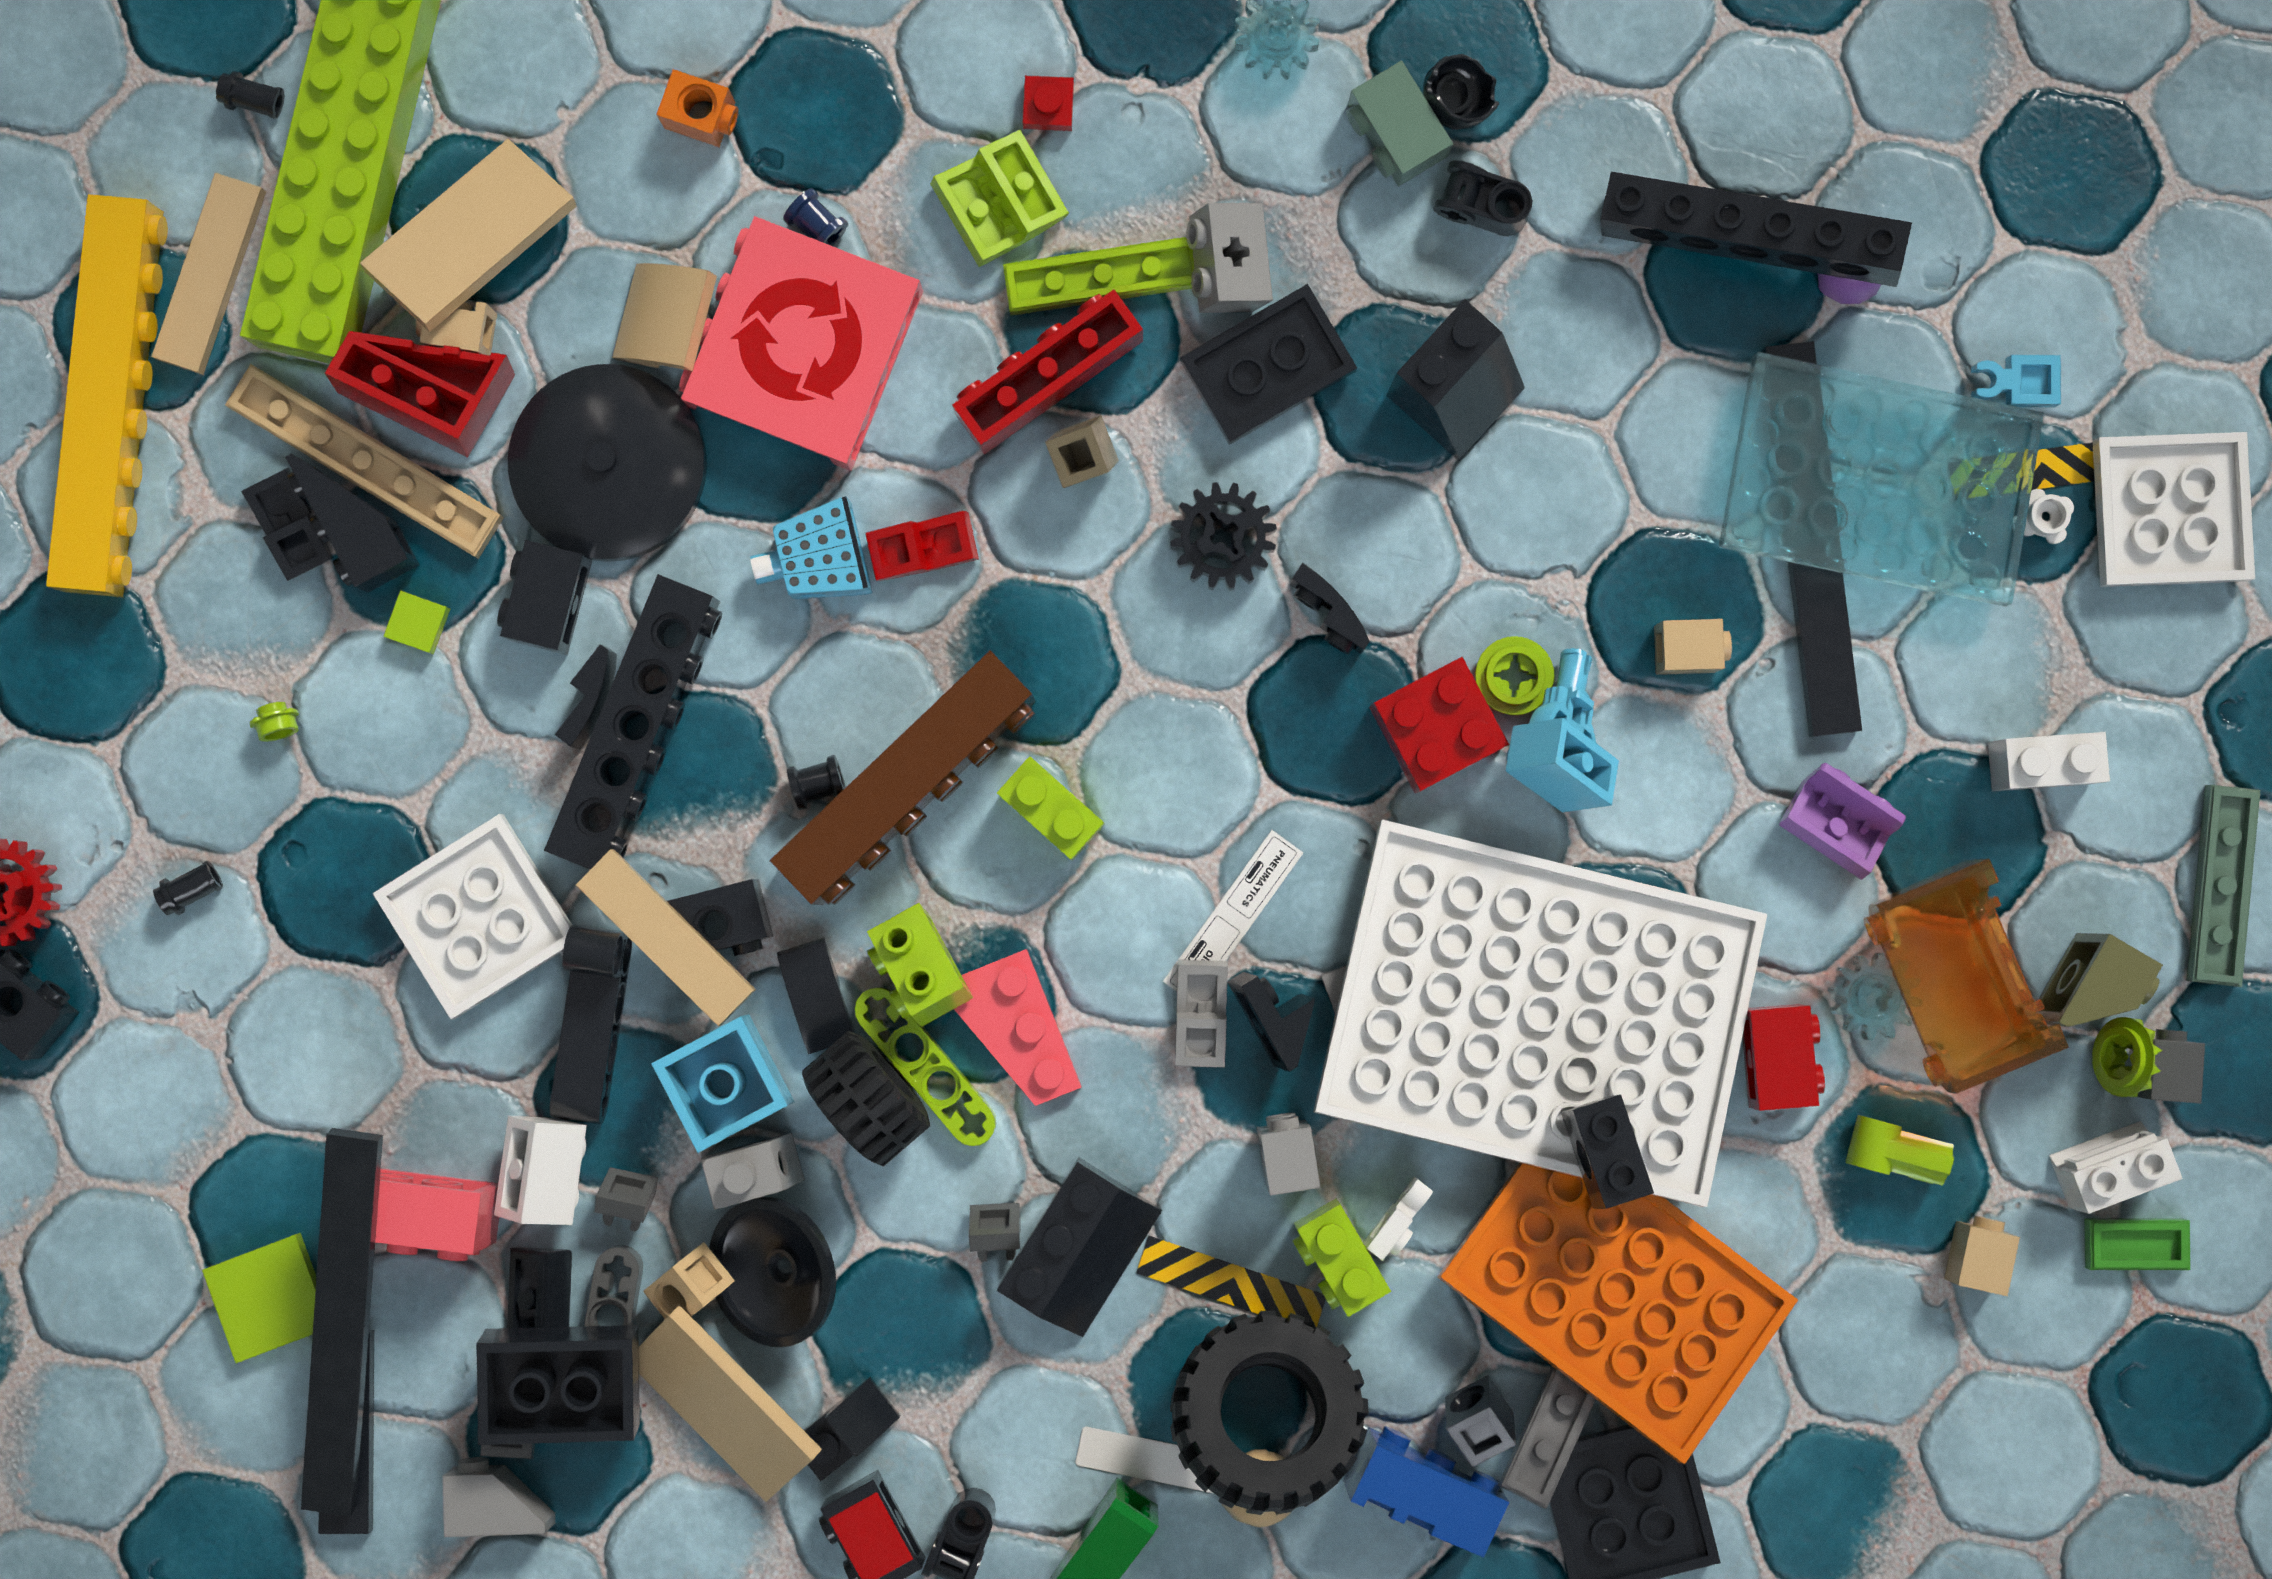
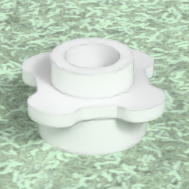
M2042 489L2030 491L2025 497L2027 503L2025 516L2018 521L2019 531L2024 536L2035 534L2045 537L2050 544L2062 542L2066 538L2065 528L2068 526L2071 514L2074 511L2073 502L2068 497H2060L2053 494L2046 495ZM2043 512L2049 513L2050 519L2048 521L2042 519Z

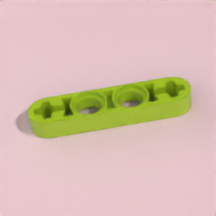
M876 987L863 992L855 1005V1016L862 1028L958 1141L968 1146H979L987 1142L993 1135L997 1124L996 1115L990 1105L925 1028L921 1027L910 1015L905 1018L908 1024L895 1030L886 1042L880 1035V1032L889 1028L880 1018L872 1021L867 1018L866 1013L870 1010L867 1001L870 997L877 1001L886 998L891 1004L887 1007L886 1013L896 1023L901 1015L889 995L891 990ZM905 1033L918 1035L924 1043L923 1054L916 1061H905L896 1052L897 1040ZM937 1071L950 1073L956 1081L955 1092L948 1099H937L928 1090V1080ZM964 1091L972 1098V1100L963 1104L966 1109L973 1115L981 1111L986 1116L982 1124L986 1132L980 1136L975 1131L970 1132L968 1135L962 1131L961 1127L966 1121L958 1110L953 1113L952 1117H949L944 1111V1108L955 1104Z

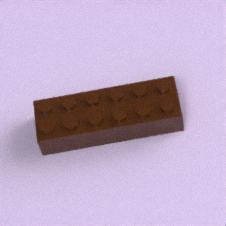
M990 650L769 861L811 905H823L825 902L828 905L831 903L833 905L837 904L855 887L851 878L861 868L871 871L888 856L892 850L886 844L898 833L908 836L927 818V815L922 810L934 798L944 802L962 785L963 781L958 776L971 763L979 768L999 749L994 741L1007 729L1015 734L1034 716L1035 713L1030 708L1036 702L1033 694Z

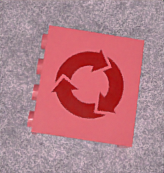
M754 216L750 228H742L737 237L734 255L738 257L731 274L725 272L718 284L715 299L719 301V305L713 319L706 318L699 345L701 349L693 371L684 370L679 383V391L683 392L681 400L693 410H696L697 407L708 410L828 457L834 465L852 471L923 294L921 282L908 275Z

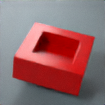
M1025 75L1023 129L1072 131L1073 77Z

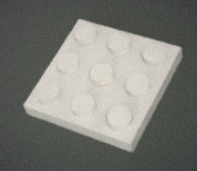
M2247 432L2099 437L2093 440L2100 587L2248 582L2255 579Z
M503 814L493 817L373 893L451 1020L463 1015L563 952L569 927L573 926Z

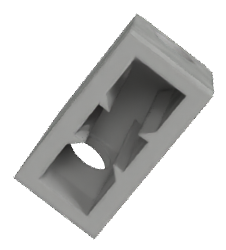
M792 1132L701 1157L714 1210L777 1193L805 1180ZM778 1155L782 1161L783 1173L779 1166Z

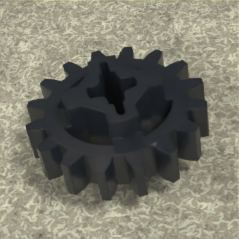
M1218 482L1212 483L1211 495L1207 497L1199 489L1194 490L1193 497L1196 504L1192 507L1187 503L1181 502L1178 510L1185 517L1184 521L1172 520L1171 529L1181 533V537L1170 541V547L1173 550H1183L1184 552L1177 560V566L1182 568L1190 564L1194 568L1190 576L1192 582L1197 581L1202 575L1209 577L1208 589L1214 590L1218 580H1225L1228 590H1234L1236 578L1239 576L1246 583H1252L1254 577L1251 569L1256 567L1259 570L1265 571L1268 567L1267 561L1261 556L1262 552H1275L1276 544L1266 540V536L1276 532V524L1263 522V519L1270 512L1269 506L1265 505L1256 509L1253 504L1257 493L1251 491L1245 498L1238 496L1239 487L1237 483L1232 484L1229 493H1222ZM1217 505L1233 506L1243 512L1236 516L1222 513ZM1199 515L1205 527L1204 533L1201 538L1191 545L1190 530L1193 522ZM1214 522L1224 532L1230 529L1235 532L1231 540L1232 550L1230 547L1227 548L1223 542L1213 544L1212 540L1215 536ZM1255 529L1256 546L1248 558L1246 551L1242 547V541L1244 536ZM1210 557L1225 560L1230 568H1215L1207 565L1204 561Z

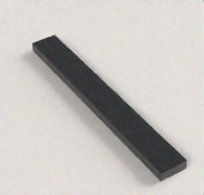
M1814 341L1766 346L1762 349V358L1809 737L1862 731L1815 345Z
M331 1128L326 1134L301 1510L351 1516L356 1508L383 1135L337 1128Z

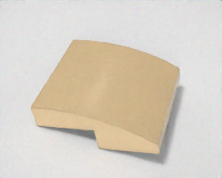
M654 263L636 264L612 358L618 361L659 368L661 365L693 371L717 276L709 270Z

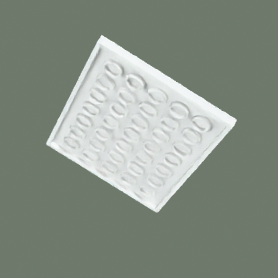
M1381 820L1376 834L1313 1112L1583 1178L1561 1111L1607 1096L1621 1094L1654 1191L1651 1195L1707 1207L1767 914Z

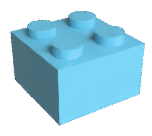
M749 1014L740 1016L651 1063L697 1153L795 1102Z

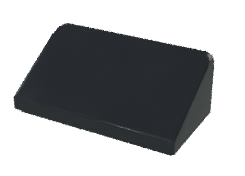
M510 1248L507 1328L569 1327L572 1271L571 1250Z

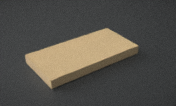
M507 139L361 261L360 264L367 275L430 332L576 208L577 205L570 193L512 141Z
M678 1306L639 1346V1374L765 1502L808 1465L822 1450L682 1307Z

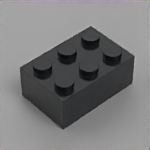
M638 1325L485 1329L476 1343L478 1445L634 1441L640 1425Z

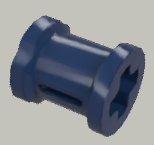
M810 188L792 202L783 216V221L788 226L795 225L807 237L834 246L843 236L849 224L843 217L836 218L818 201L819 194L813 188Z

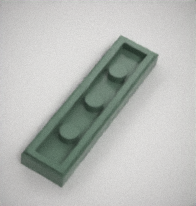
M2205 785L2186 981L2242 987L2261 790Z

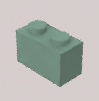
M1402 60L1351 90L1348 101L1350 109L1346 110L1348 120L1359 136L1367 135L1375 148L1372 152V157L1377 168L1385 178L1391 175L1398 187L1449 156L1453 142Z

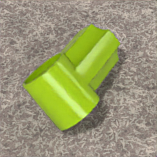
M1857 1115L1845 1163L1890 1175V1172L1908 1176V1178L1943 1186L1946 1178L1951 1173L1954 1161V1145L1902 1131V1127Z

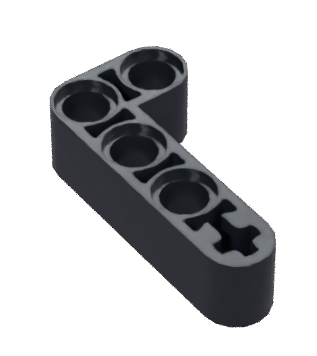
M575 925L569 927L563 948L562 965L565 971H570L550 1102V1115L553 1118L602 1125L606 1117L632 952V940L623 931Z

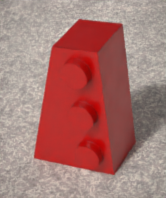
M354 331L348 332L325 371L327 378L338 394L467 458L515 376L506 354L492 352L491 355L461 351L459 347L444 345L443 348L414 344L412 340Z

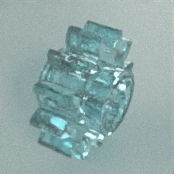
M1253 0L1246 1L1245 11L1249 18L1237 17L1235 20V30L1245 35L1237 37L1234 45L1235 51L1244 52L1249 50L1245 59L1244 67L1246 69L1254 67L1259 62L1263 64V79L1267 80L1270 77L1273 68H1280V74L1287 80L1290 77L1292 63H1295L1297 67L1304 70L1308 68L1309 57L1305 51L1317 52L1320 43L1318 38L1311 35L1319 29V18L1311 17L1305 19L1310 4L1308 0L1300 2L1296 7L1291 5L1292 0H1263L1262 6H1259ZM1269 29L1275 33L1281 29L1286 32L1285 40L1280 36H1276L1272 40L1268 38Z
M1875 953L1871 959V965H1869V961L1865 956L1856 954L1853 956L1854 971L1844 967H1837L1836 969L1838 976L1844 980L1843 985L1828 987L1827 991L1830 994L1841 997V1003L1835 1004L1830 1009V1013L1848 1015L1842 1027L1846 1032H1853L1862 1025V1039L1873 1041L1877 1034V1028H1879V1032L1885 1038H1895L1896 1032L1893 1023L1911 1026L1913 1024L1912 1020L1904 1011L1906 1007L1913 1008L1921 1005L1918 999L1908 997L1907 990L1917 986L1919 983L1918 979H1901L1900 975L1904 972L1906 963L1903 961H1895L1887 968V956L1885 953ZM1871 988H1879L1882 991V996L1876 999V1005L1866 1003V997L1872 994Z

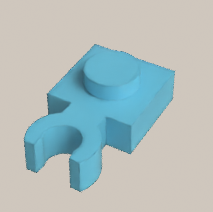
M2010 355L2005 359V369L1998 363L1989 360L1978 362L1971 367V373H1984L1991 380L1989 389L1978 388L1971 392V398L1974 400L1987 401L1999 393H2006V407L2055 408L2061 404V355Z

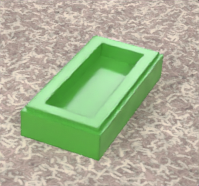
M2084 1218L2085 1268L2089 1270H2191L2190 1220L2184 1218Z

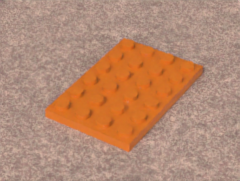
M1524 1163L1518 1164L1437 1276L1446 1285L1680 1464L1687 1462L1798 1301L1797 1298L1665 1198L1650 1194L1611 1208L1593 1209L1583 1178Z

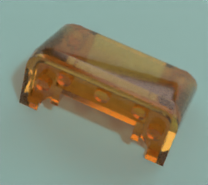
M1989 858L1965 860L1876 901L1868 906L1869 916L1864 918V926L1869 938L1874 945H1881L1926 1052L1927 1057L1922 1059V1063L1930 1082L1935 1087L1942 1085L1947 1092L1954 1094L2069 1048L2060 1025L2053 1024L2047 1026L2042 1014L2036 1013L2045 1009L2042 1000L2033 999L1995 909L2002 906L1998 896H1988L1987 893L1989 892L1990 885L1999 882Z

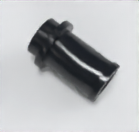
M233 71L231 74L223 73L218 80L216 99L218 102L224 103L226 109L233 111L236 107L267 115L273 119L278 118L283 109L285 98L283 88H276L244 79L242 73Z
M205 861L197 868L171 881L166 878L159 881V887L153 890V895L164 914L168 916L175 912L177 915H181L185 912V906L214 891L221 890L223 883L214 866L209 861Z

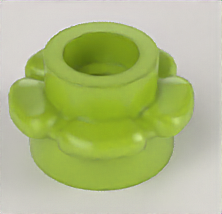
M273 702L257 708L256 713L258 717L253 718L249 722L250 728L256 729L259 741H276L292 736L299 731L296 722V716L299 715L297 709L287 708L285 702Z

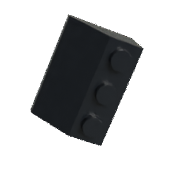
M1078 1157L1003 1276L997 1291L1037 1317L1084 1337L1161 1214L1162 1209Z

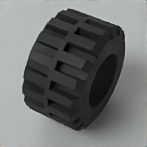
M847 1031L802 1070L806 1089L822 1113L854 1149L873 1163L885 1166L930 1127L928 1113L909 1084L883 1054L859 1034Z

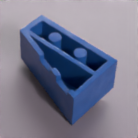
M1384 1426L1382 1432L1368 1427L1364 1443L1358 1449L1355 1456L1357 1459L1343 1480L1350 1501L1362 1507L1369 1501L1390 1511L1388 1516L1393 1520L1403 1524L1408 1520L1429 1530L1428 1533L1431 1536L1484 1558L1510 1503L1505 1494L1499 1490V1481L1478 1470H1474L1472 1476H1469L1454 1468L1456 1464L1454 1459L1435 1449L1429 1448L1427 1454L1411 1448L1409 1447L1411 1439L1390 1427Z

